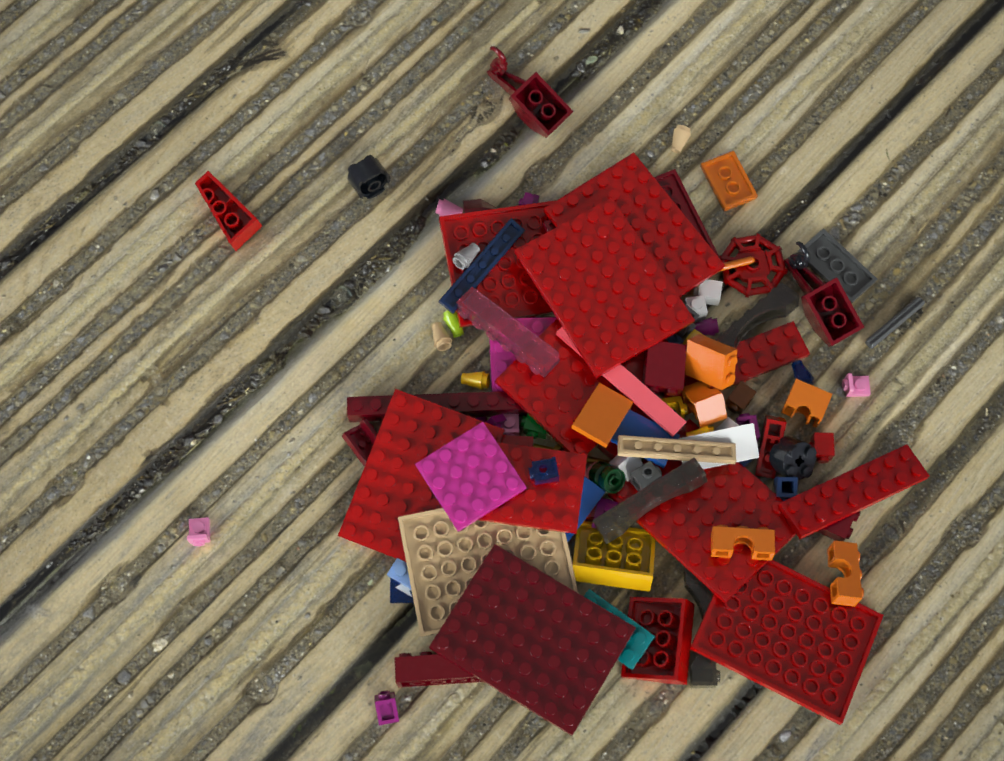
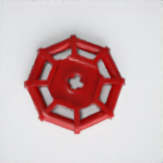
M759 233L751 236L731 238V242L722 255L719 256L723 263L750 256L754 257V264H758L755 268L750 267L749 264L734 268L735 273L731 275L729 269L722 271L723 283L725 285L728 284L747 298L753 295L774 293L775 288L788 272L782 256L781 246L773 244L760 236L761 234ZM754 243L753 246L743 247V245H742V244ZM759 244H761L762 246L766 247V248L769 249L770 251L768 252V251H766V250H765V251L761 250V247H759ZM737 248L739 250L737 256L730 257L734 249ZM775 255L777 266L773 265L771 256ZM771 272H776L777 274L770 282L767 279L768 275ZM737 277L740 278L742 282L747 283V287L743 286L734 279ZM763 282V284L765 285L762 287L751 288V285L753 283Z

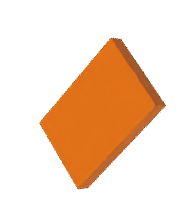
M734 150L701 163L700 167L724 212L757 199L758 195Z
M599 383L571 428L606 448L631 408L633 401Z

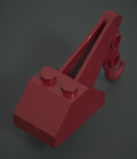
M491 46L490 50H493L498 57L490 64L491 68L487 71L488 76L510 95L509 100L518 117L531 130L547 138L574 111L537 72L527 81L506 72L508 65L506 56L500 49Z

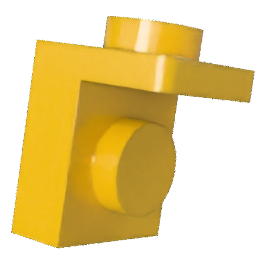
M681 396L661 399L685 420L688 410L686 403L683 404Z

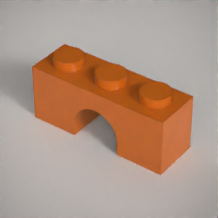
M727 525L713 526L711 532V557L731 558L734 545L742 543L751 549L752 559L772 560L775 554V530H769L766 527L750 529L746 526H738L737 528L728 527Z
M834 540L827 549L828 567L839 569L844 577H837L830 585L831 603L855 607L864 596V589L861 588L862 570L859 568L860 552L858 551L857 543Z

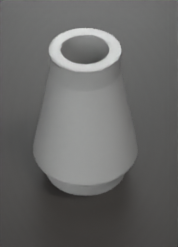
M471 243L454 254L453 263L461 270L468 268L480 251V248L477 244Z

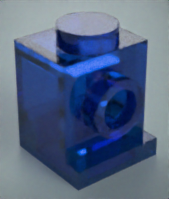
M556 457L532 461V467H528L530 480L534 479L535 485L559 481ZM540 468H547V471L544 473L539 470Z

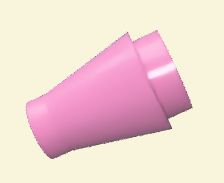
M439 199L435 213L439 214V216L461 214L463 208L446 199Z

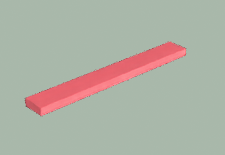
M561 327L556 332V335L580 355L564 328ZM620 364L602 375L672 437L686 424V421L623 365Z

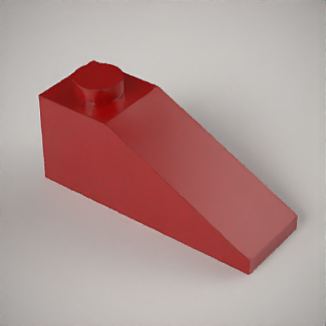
M765 415L755 475L775 478L776 471L770 465L769 455L773 445H777L781 441L779 439L784 437L787 423L785 418Z

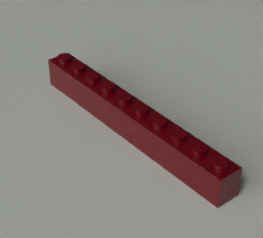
M505 391L412 394L473 418L491 417L500 414L527 416V413ZM393 395L347 397V417L349 422H361L364 418L368 422L383 421Z

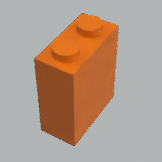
M701 334L688 339L685 375L720 390L734 384L735 366L737 363L736 348Z

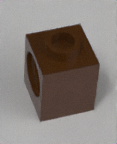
M740 381L727 398L725 404L731 412L741 415L754 399L757 392Z

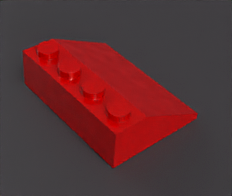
M630 597L628 617L656 637L633 670L622 663L621 677L666 684L687 685L695 604L683 598Z

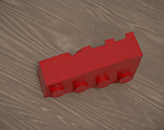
M209 171L195 182L229 244L237 251L262 227L261 223Z

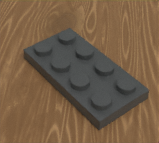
M824 228L805 244L811 256L808 266L825 282L837 277L851 304L877 281V278Z

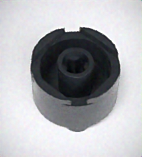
M368 155L357 164H352L348 167L347 179L362 199L363 197L371 199L378 196L385 190V184L388 183L389 185L390 183L389 174L373 155Z
M785 436L779 439L781 441L777 445L774 444L770 451V465L773 466L777 473L785 477H798V480L809 478L813 473L816 449L810 444L792 436Z

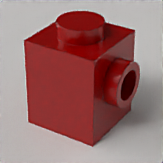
M814 432L810 438L811 442L808 444L816 449V460L818 463H828L835 456L834 433Z

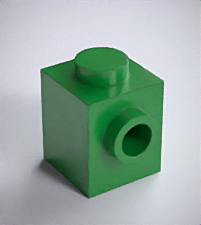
M529 414L527 416L523 415L521 422L523 434L531 436L533 439H537V437L546 439L547 432Z

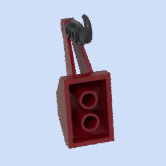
M797 241L796 245L800 247L802 253H793L784 260V263L804 293L801 296L808 322L813 331L830 347L865 327L838 278H833L824 283L806 268L811 256L806 246L802 242Z

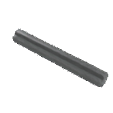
M921 297L915 298L865 341V344L871 349L874 348L925 304L924 300Z

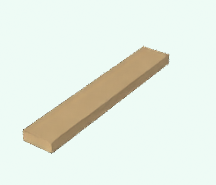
M618 435L617 437L618 456L735 464L737 462L736 443Z

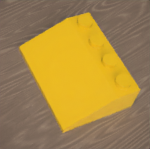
M584 521L578 528L575 538L572 561L575 580L577 582L650 592L653 580L656 540L644 529L602 523L600 528L596 529L592 528L593 522Z

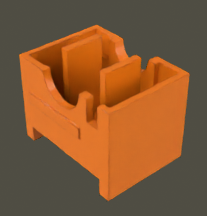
M796 379L789 391L781 413L790 416V418H793L795 413H801L806 418V425L809 424L812 418L815 420L813 427L817 428L823 419L832 393Z
M697 381L684 386L681 392L683 401L687 405L688 414L693 413L696 420L699 421L700 428L728 418L722 393L717 388L710 389V385Z

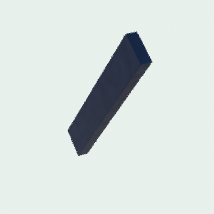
M511 218L442 296L439 303L454 314L522 236L525 229Z

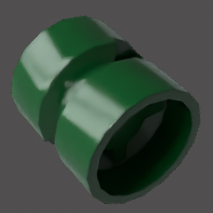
M604 461L596 462L589 471V480L609 493L619 492L625 484L624 472Z

